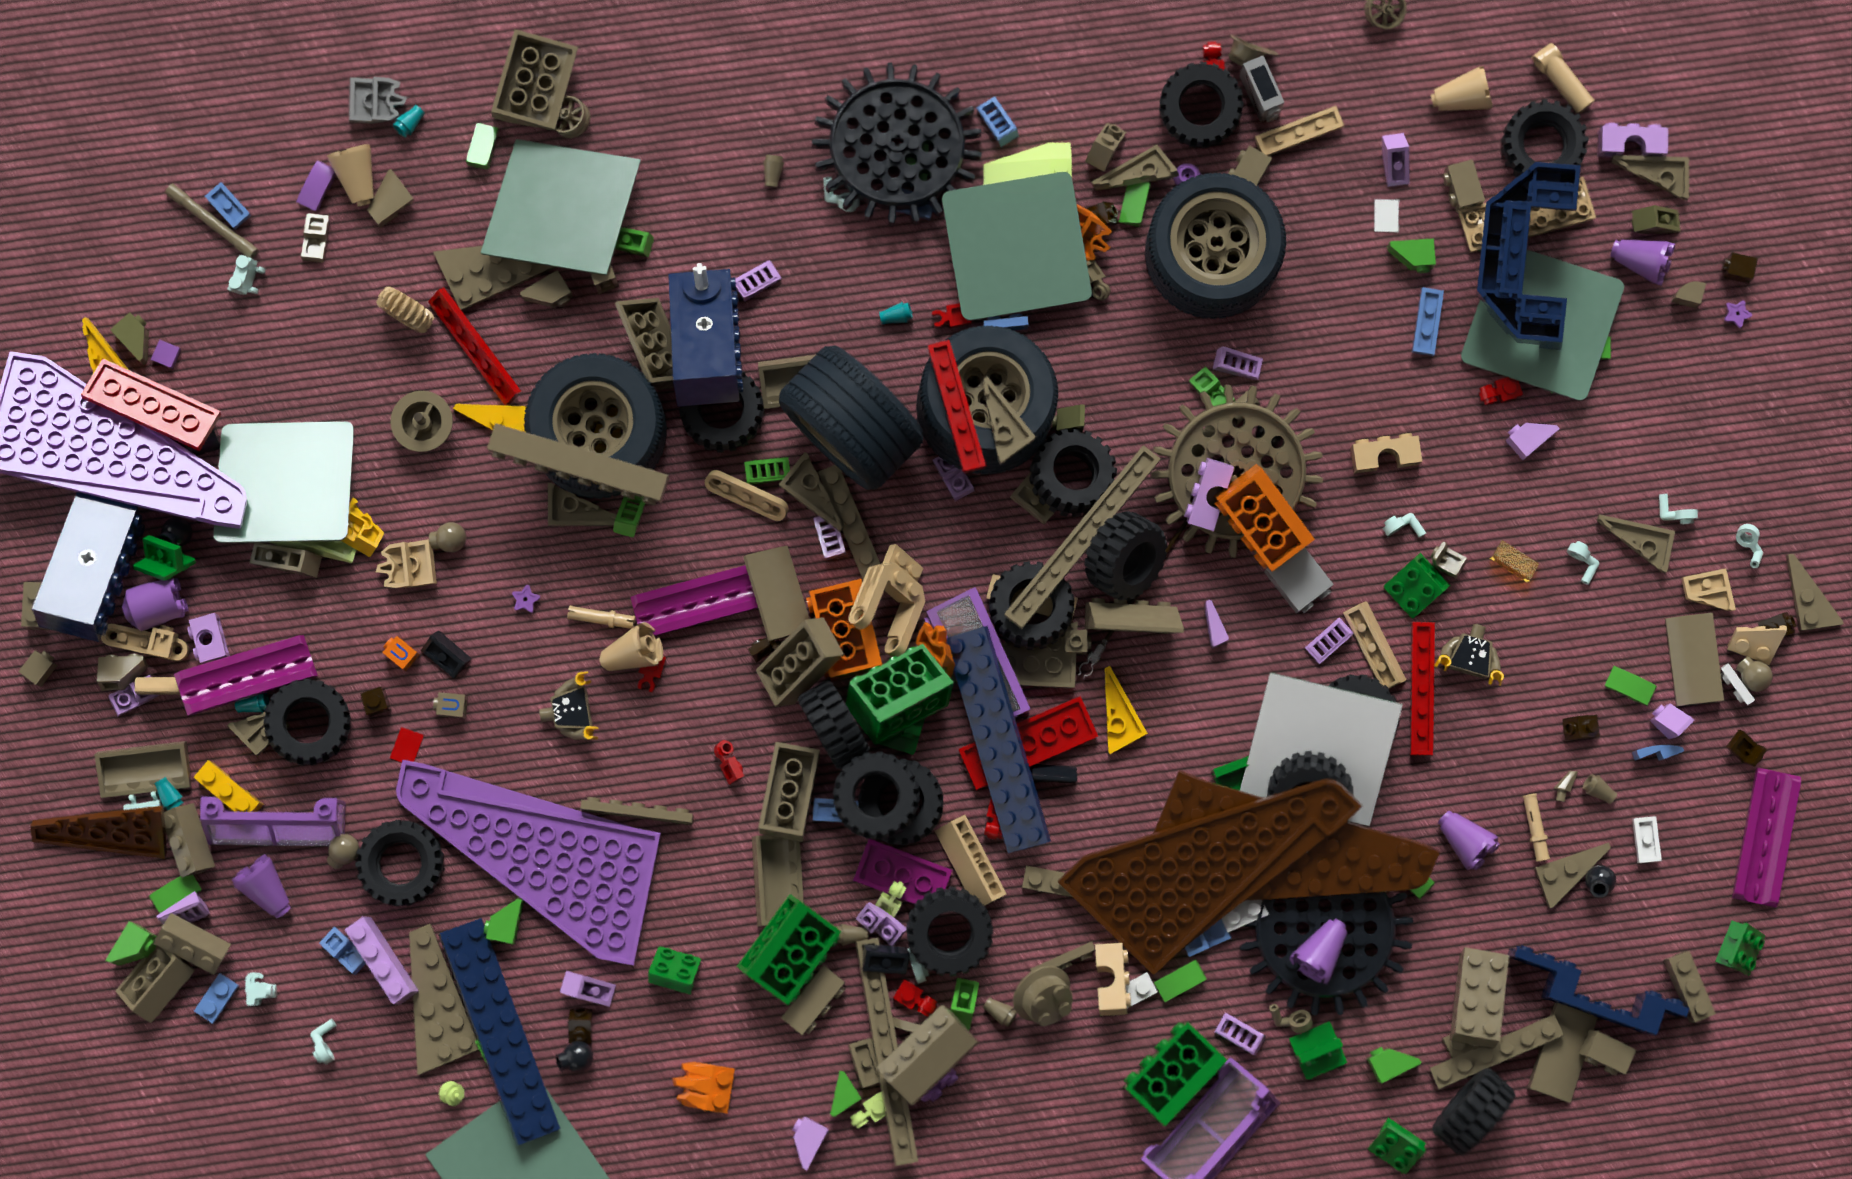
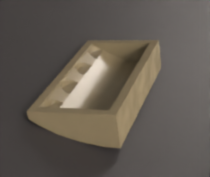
M815 355L758 362L764 409L781 407L779 404L780 391Z
M788 546L768 549L744 556L743 558L768 641L787 638L804 620L809 619Z
M1713 613L1666 618L1665 624L1676 707L1724 701Z
M187 741L105 750L94 754L101 798L157 791L154 783L164 777L168 779L175 789L191 787Z
M769 835L752 837L757 926L768 925L789 894L804 903L800 841Z
M1554 1003L1550 1016L1555 1015L1564 1036L1540 1046L1527 1088L1571 1103L1585 1059L1579 1052L1589 1029L1594 1030L1598 1017L1560 1003Z

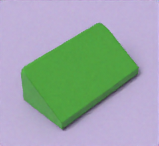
M1150 182L1127 185L1119 223L1140 227Z

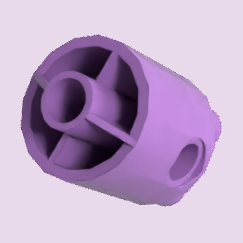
M178 578L147 582L127 589L122 605L126 620L142 632L165 624L172 619L183 618L185 616L184 612L189 611L186 600L180 597L181 585Z

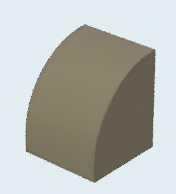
M1696 281L1685 284L1673 295L1671 302L1696 309L1701 305L1706 283Z

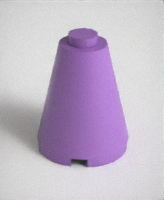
M1334 919V921L1328 920L1292 953L1289 958L1291 963L1294 965L1297 962L1300 965L1298 970L1317 982H1321L1323 979L1324 984H1327L1332 976L1347 935L1345 924L1337 919Z

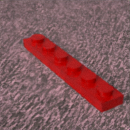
M445 288L439 289L428 303L505 406L510 404L520 394V388Z
M950 340L930 344L927 349L962 471L967 473L983 469L986 466Z
M1412 622L1410 755L1433 756L1435 623Z

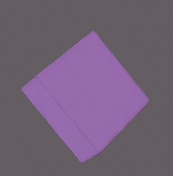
M159 340L151 360L173 369L181 349Z

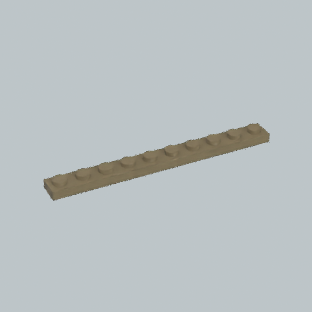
M1144 445L1140 448L1006 611L1004 616L1021 630L1087 551V547H1090V540L1093 536L1095 537L1097 529L1103 526L1108 518H1113V515L1120 511L1160 462L1161 458Z
M873 938L856 941L855 945L878 1067L898 1045L885 973L862 971L864 944L879 945V939ZM878 1070L894 1165L918 1162L908 1101Z

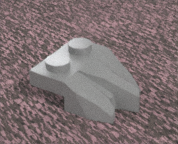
M351 77L349 83V122L373 124L389 121L399 116L398 111L393 107L403 106L407 97L394 92V90L399 88L401 82L383 77H373V79Z

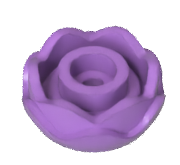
M1185 163L1176 168L1179 176L1174 177V182L1178 185L1191 177L1195 178V176L1201 175L1195 165Z

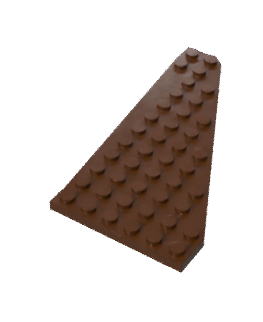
M1179 770L1153 833L1260 800L1264 797L1215 784ZM1346 822L1245 901L1417 889L1429 880L1440 850L1419 841Z
M1323 779L1083 855L1058 880V883L1122 943L1137 960L1155 975L1179 951L1326 836H1329L1345 824L1362 808V804L1339 782Z

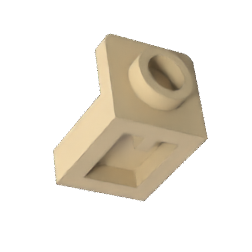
M160 625V629L153 628L146 653L170 659L174 640L178 638L179 634L173 632L174 628Z

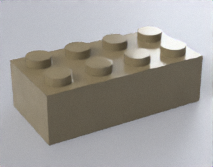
M824 618L807 619L756 669V672L775 707L792 705L798 701L797 699L800 694L809 690L844 654Z
M775 742L758 827L759 834L803 842L820 759V750Z
M1464 947L1459 955L1450 1041L1495 1048L1500 1042L1509 955Z

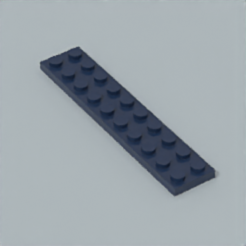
M988 626L948 637L947 644L950 645L955 663V675L1007 852L1012 853L1048 843L1051 839Z
M480 918L441 932L438 935L485 1057L515 1142L519 1146L561 1128L490 939H486L487 934H484L485 926L483 920Z

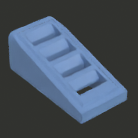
M996 97L977 107L979 114L1000 146H1004L1019 136L1017 128ZM994 107L997 108L993 112L986 115L987 111L991 110ZM999 114L1001 115L1000 117H998V118L995 119L994 121H992V122L990 121L991 119H993L994 117L998 116ZM1003 122H1006V124L1002 125L998 129L995 128Z

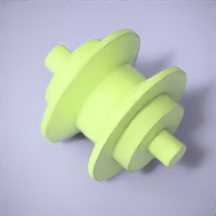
M448 1081L441 1086L439 1097L442 1102L450 1106H456L464 1098V1089L461 1085Z

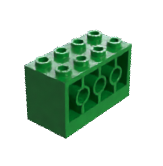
M921 644L917 647L909 648L898 657L890 658L887 663L881 666L873 667L863 676L854 677L849 682L845 704L851 715L876 746L946 708L949 705L954 682L925 645Z
M789 894L736 967L789 1005L790 1002H794L798 998L799 990L803 984H807L811 980L816 966L821 965L825 961L826 953L830 947H834L838 943L839 935L842 931Z
M1178 1022L1170 1030L1171 1037L1168 1040L1162 1039L1154 1047L1156 1052L1153 1056L1147 1055L1139 1063L1141 1068L1136 1073L1132 1071L1123 1080L1126 1083L1123 1088L1163 1126H1166L1227 1061L1189 1022H1184L1183 1024ZM1184 1049H1185V1050H1189V1049L1191 1050V1053H1190L1191 1058H1190V1059H1188V1058L1183 1059V1055H1184V1054H1183V1050H1184ZM1175 1065L1176 1074L1168 1076L1167 1067ZM1153 1082H1154V1083L1160 1082V1086H1159V1087H1160V1091H1159V1092H1157V1091L1152 1092L1151 1089H1152L1153 1087H1152L1151 1084H1152Z

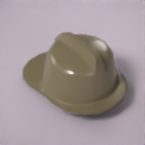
M1230 35L1234 41L1228 58L1240 66L1266 54L1279 55L1270 49L1248 43L1239 37Z

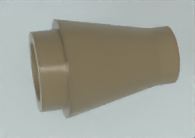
M766 155L765 160H763L765 186L778 187L784 166L783 157Z
M1591 774L1583 784L1582 788L1586 791V794L1606 801L1609 804L1617 797V793L1599 775Z
M846 924L835 926L842 931L837 943L841 944V946L852 944L856 941L868 940V930L865 927Z
M991 997L988 998L983 1006V1009L1001 1026L1009 1027L1017 1016L1013 1006L996 1001Z

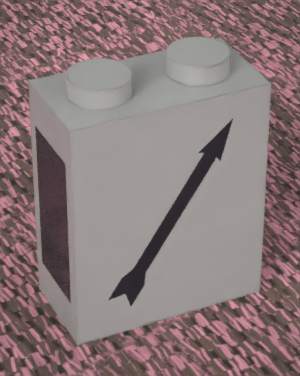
M1260 56L1244 63L1239 77L1259 121L1266 120L1270 122L1279 117L1278 114H1280L1285 102L1264 56Z

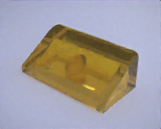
M1501 540L1490 557L1491 560L1525 582L1530 581L1539 563Z

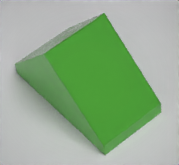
M839 1071L830 1116L838 1115L862 1099L844 1071Z

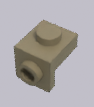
M1444 541L1440 547H1435L1431 555L1434 568L1456 579L1468 561L1467 557L1449 549Z
M1067 630L1065 632V652L1086 655L1088 649H1091V636H1087V630Z

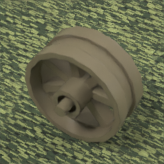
M1366 0V18L1373 26L1392 29L1404 20L1406 2L1405 0H1398L1399 4L1391 5L1393 0H1387L1386 3L1385 0H1380V4L1376 5L1373 4L1374 0ZM1372 7L1377 8V11H1378V12H1377L1375 15H1373V16H1372ZM1399 8L1398 16L1393 14L1394 9ZM1383 14L1381 25L1378 24L1375 21V19H1377L1379 16ZM1387 15H1390L1394 21L1387 25Z
M565 96L558 121L563 122L559 128L556 125L555 131L566 138L578 137L584 133L591 119L587 106L574 96ZM574 104H580V107L573 111ZM582 112L581 118H578L576 115ZM569 124L570 129L564 131L566 126Z

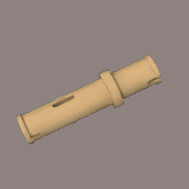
M571 605L568 609L570 610L567 614V619L604 624L608 625L609 628L616 626L632 629L635 626L633 625L636 620L634 615L618 614L613 610L605 612Z
M1537 793L1524 795L1522 798L1531 833V838L1529 839L1530 843L1533 842L1536 862L1550 860L1546 843L1548 837L1544 834Z

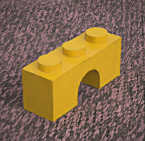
M208 760L193 777L234 812H258L264 805L249 791L233 781L225 771L212 761Z

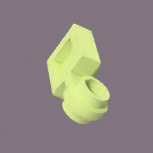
M894 881L888 891L891 896L882 892L875 905L895 917L902 905V902L897 900L896 897L900 899L906 887L903 886L902 882L899 881L897 883Z
M879 1092L863 1103L867 1112L863 1113L860 1110L850 1118L852 1126L855 1125L858 1129L868 1122L866 1117L869 1115L874 1122L886 1116L882 1092Z

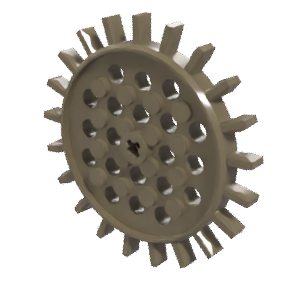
M1225 385V403L1213 406L1210 396L1206 391H1202L1200 396L1206 410L1194 416L1188 407L1181 404L1179 409L1189 421L1183 429L1179 431L1166 423L1162 426L1167 433L1174 435L1176 439L1172 449H1166L1161 446L1153 447V452L1161 456H1168L1169 461L1168 470H1154L1150 473V477L1155 479L1168 478L1170 490L1159 493L1154 499L1156 502H1164L1173 498L1177 504L1178 510L1166 518V522L1169 525L1184 516L1187 505L1191 504L1190 498L1194 483H1199L1201 477L1198 474L1201 462H1205L1206 458L1212 459L1217 454L1222 456L1223 463L1242 468L1239 471V476L1255 464L1259 465L1273 484L1280 486L1282 496L1293 510L1298 502L1308 507H1316L1317 503L1309 497L1302 496L1305 482L1319 484L1323 483V478L1317 475H1306V462L1318 460L1323 455L1318 451L1304 454L1300 444L1301 441L1310 438L1315 433L1313 428H1308L1299 434H1295L1289 426L1300 414L1301 411L1294 408L1283 419L1273 413L1279 403L1280 395L1274 393L1267 407L1264 408L1254 404L1257 395L1256 386L1250 385L1245 403L1234 402L1231 385ZM1237 415H1241L1244 419L1241 427H1234L1232 424L1233 418ZM1206 425H1212L1214 428V433L1209 437H1205L1202 433V429ZM1259 425L1263 428V434L1255 438L1252 435V429ZM1226 435L1233 437V444L1229 447L1222 445V438ZM1275 436H1281L1283 440L1282 445L1278 448H1274L1271 445V440ZM1200 444L1203 446L1204 450L1200 456L1192 454L1194 445ZM1246 445H1250L1253 449L1249 457H1243L1241 454L1242 448ZM1266 455L1271 456L1272 464L1269 467H1262V457ZM1185 464H1191L1193 467V472L1189 476H1184L1181 473V469ZM1283 466H1290L1292 470L1290 476L1282 477L1280 475L1281 468ZM1232 473L1229 484L1233 482L1235 479H1237L1239 476H1236L1234 473ZM1215 486L1208 491L1206 496L1208 504L1214 505L1217 501L1214 495L1220 491V486ZM1220 512L1214 531L1191 525L1185 532L1183 539L1189 542L1197 530L1201 529L1209 534L1205 544V551L1210 554L1215 547L1218 537L1229 539L1228 550L1230 557L1236 558L1238 552L1237 542L1241 540L1240 538L1243 537V534L1241 532L1237 534L1228 523L1230 519L1228 514L1224 516ZM1260 517L1257 523H1262L1264 517Z

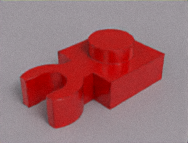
M960 303L946 305L947 312L941 310H934L932 312V316H940L942 319L940 322L934 323L935 328H940L948 322L950 328L972 324L971 320H966L962 316Z
M663 656L662 660L658 662L659 664L655 666L641 667L638 673L644 674V678L638 682V689L641 690L642 685L648 682L650 683L649 692L653 693L655 690L653 680L654 678L661 679L666 657Z

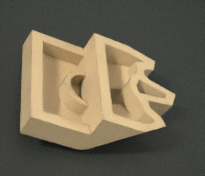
M429 539L410 543L390 544L381 552L382 556L387 558V562L377 565L376 572L389 575V578L384 581V587L412 588L437 584L434 553Z

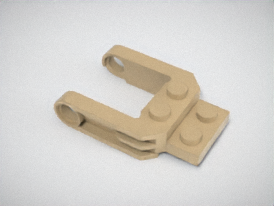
M897 544L889 546L882 564L868 567L849 614V622L857 629H864L871 623L883 591H886L897 602H900L885 645V652L891 658L894 656L898 657L907 650L925 604L923 586L918 583L923 567Z

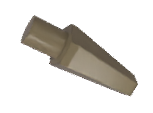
M1569 771L1554 787V789L1558 790L1556 801L1565 802L1566 792H1571L1578 771Z

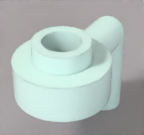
M824 177L826 202L838 204L839 208L843 209V202L850 192L840 195H834L833 191L828 193L826 191V184L832 180V177ZM857 198L850 208L843 210L846 212L856 210L860 206V199Z
M1659 494L1661 520H1680V524H1693L1694 519H1698L1697 509L1669 511L1668 494Z
M1408 513L1399 518L1393 516L1384 522L1385 527L1383 531L1387 537L1407 524L1411 525L1419 538L1426 534L1413 513Z
M1744 524L1739 527L1736 540L1741 546L1750 547L1754 553L1750 566L1758 568L1763 556V551L1757 543L1760 532L1754 525Z
M1577 541L1570 544L1567 553L1573 558L1586 562L1589 565L1581 579V582L1589 585L1599 567V561L1590 555L1591 552L1586 544Z
M908 948L910 953L909 959L917 983L925 982V977L929 976L928 970L925 969L923 964L918 963L914 954Z
M330 1019L311 1032V1038L315 1044L313 1054L319 1063L323 1062L326 1065L335 1060L321 1036L336 1027L333 1019Z

